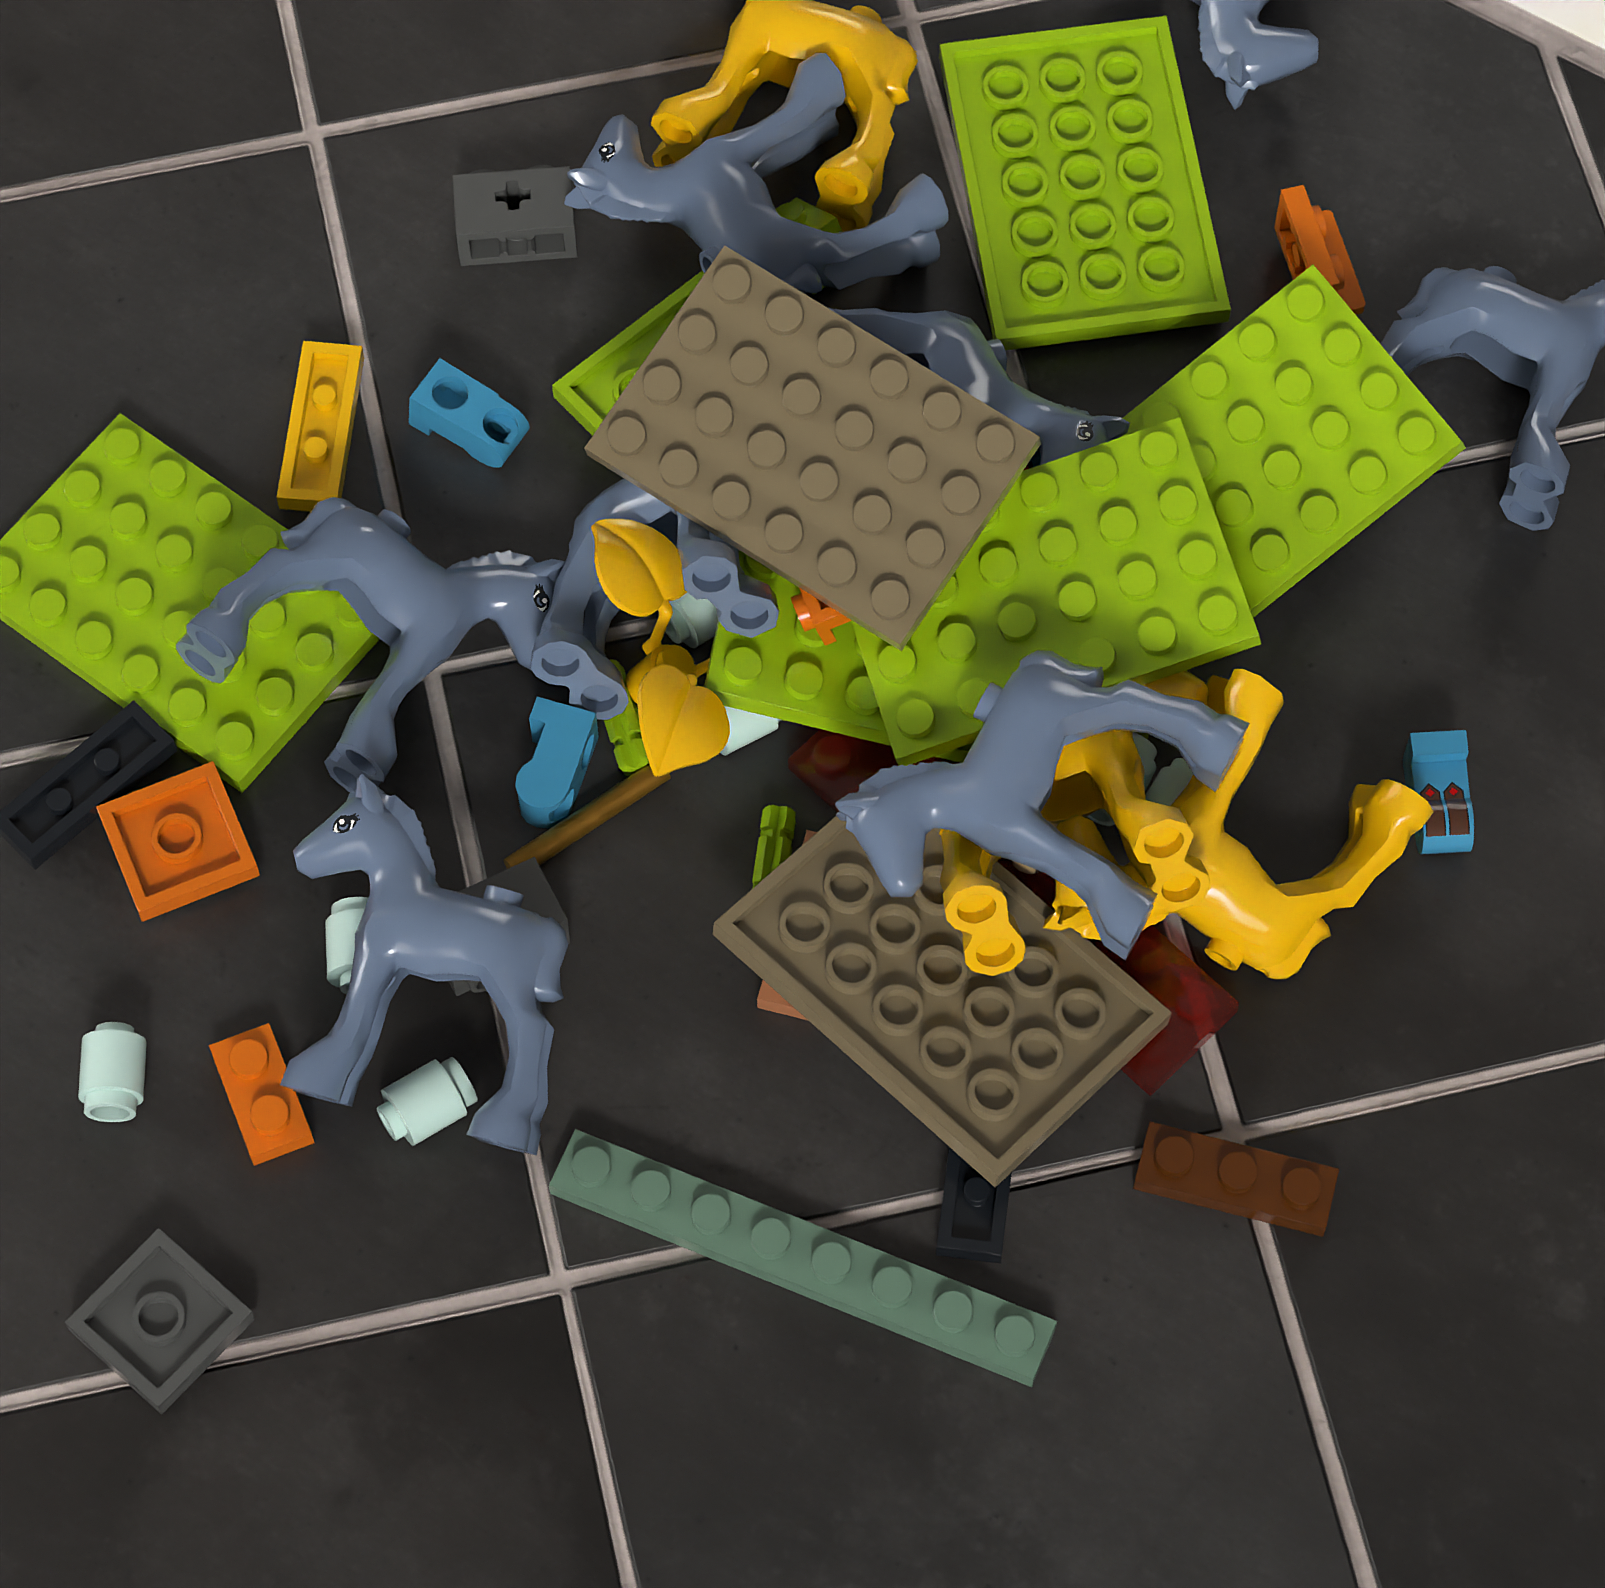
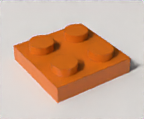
M214 761L96 806L142 922L260 876L258 866Z

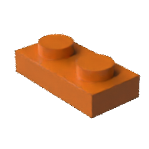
M269 1023L209 1045L254 1166L315 1143L296 1092L293 1089L280 1086L286 1071V1065Z

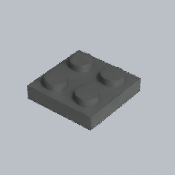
M158 1228L65 1321V1324L71 1333L160 1414H163L255 1318L252 1311Z

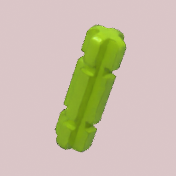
M610 659V661L621 672L626 687V673L624 668L619 664L617 660ZM626 687L629 703L625 710L609 720H604L610 742L615 745L613 751L618 767L626 776H630L649 764L642 741L638 710Z
M768 805L762 810L761 832L758 838L752 880L753 888L791 856V840L794 838L796 813L790 807Z

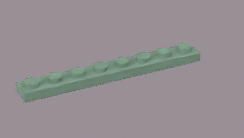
M575 1129L549 1184L551 1195L1029 1387H1032L1056 1330L1057 1321L577 1129Z

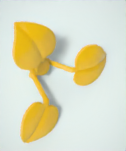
M627 519L599 520L591 526L595 540L594 562L596 573L605 594L617 608L628 614L647 617L657 610L659 613L651 637L642 644V649L647 656L630 669L626 676V687L630 697L638 704L642 741L652 773L655 777H659L680 768L704 763L718 755L726 746L730 734V723L726 709L719 697L708 688L696 686L697 678L707 673L710 658L701 663L694 664L692 656L683 647L678 645H662L661 643L673 614L669 601L677 600L687 593L684 589L682 564L678 549L665 535L643 523Z

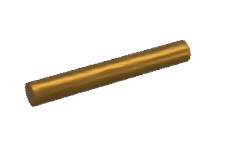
M647 764L503 859L506 868L509 869L533 857L536 858L540 866L671 779L670 773L655 777L650 764Z

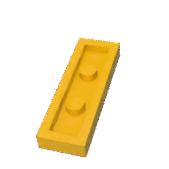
M303 341L277 492L279 509L311 512L317 502L331 497L342 498L364 363L362 346Z

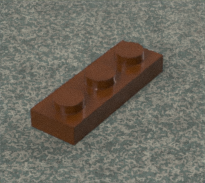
M1149 1122L1133 1189L1323 1237L1339 1168Z

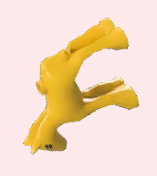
M746 0L741 12L730 26L729 39L721 63L709 82L702 88L664 99L652 116L651 126L663 140L652 155L654 166L661 167L673 164L687 156L707 139L731 133L748 99L763 82L771 81L790 88L799 63L815 53H826L842 74L846 93L844 102L857 124V132L850 147L824 161L817 170L815 181L820 197L816 207L836 216L843 232L861 229L869 224L872 216V205L882 191L884 162L894 137V132L889 122L896 105L909 101L908 80L918 63L917 53L907 40L895 35L885 24H882V19L877 12L866 6H854L849 11L814 0Z
M1234 669L1229 680L1216 675H1212L1206 683L1209 693L1207 706L1219 714L1232 715L1250 723L1243 737V743L1216 792L1197 780L1193 774L1188 785L1170 805L1180 809L1194 834L1187 854L1202 861L1210 877L1211 889L1200 904L1173 912L1154 902V907L1142 931L1150 925H1156L1164 920L1168 914L1175 913L1210 939L1204 951L1212 960L1223 967L1236 971L1241 963H1245L1257 971L1263 972L1267 978L1287 979L1298 973L1312 948L1331 936L1329 926L1321 917L1333 909L1354 907L1372 881L1402 856L1410 837L1424 826L1434 811L1427 800L1399 782L1382 779L1377 785L1358 784L1355 786L1348 803L1349 837L1334 861L1310 879L1276 885L1250 850L1225 832L1224 821L1233 796L1251 769L1271 724L1284 704L1283 695L1261 676L1245 669ZM1075 814L1057 824L1056 829L1062 834L1108 859L1135 882L1147 888L1145 881L1131 862L1125 866L1118 865L1092 820ZM1055 879L1056 896L1052 903L1055 910L1045 919L1043 928L1057 931L1073 928L1081 934L1082 938L1101 940L1086 903L1072 889Z
M1186 670L1143 685L1164 695L1197 700L1207 705L1209 693L1205 682ZM1112 730L1065 745L1056 766L1051 796L1041 811L1042 816L1051 824H1058L1075 814L1086 817L1099 809H1105L1118 828L1130 862L1145 881L1147 888L1158 894L1155 902L1171 912L1200 904L1211 889L1209 874L1202 861L1187 854L1194 834L1179 808L1146 800L1144 787L1145 769L1133 740V732ZM941 829L939 835H941L944 864L940 884L944 891L946 920L954 929L960 930L963 934L965 963L971 971L989 976L1011 971L1023 960L1026 948L1016 920L1008 911L1007 899L1000 884L990 879L992 867L1001 857L990 855L954 831Z

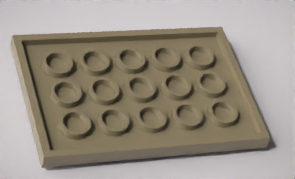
M724 245L584 449L587 456L902 651L1041 443L1040 437Z
M835 816L714 922L712 935L989 1183L996 1187L1167 1026L1172 1012L1090 941L1082 938L1081 934L1073 928L1062 931L1043 928L1045 919L1054 910L998 862L992 867L990 879L1000 884L1007 899L1008 911L1016 920L1026 950L1023 960L1011 971L995 976L971 971L965 963L963 934L960 930L954 929L946 920L943 901L944 891L940 884L944 864L941 835H939L941 829L934 828L926 834L923 885L912 897H891L881 884L869 858L855 835L845 828L846 821L839 820Z

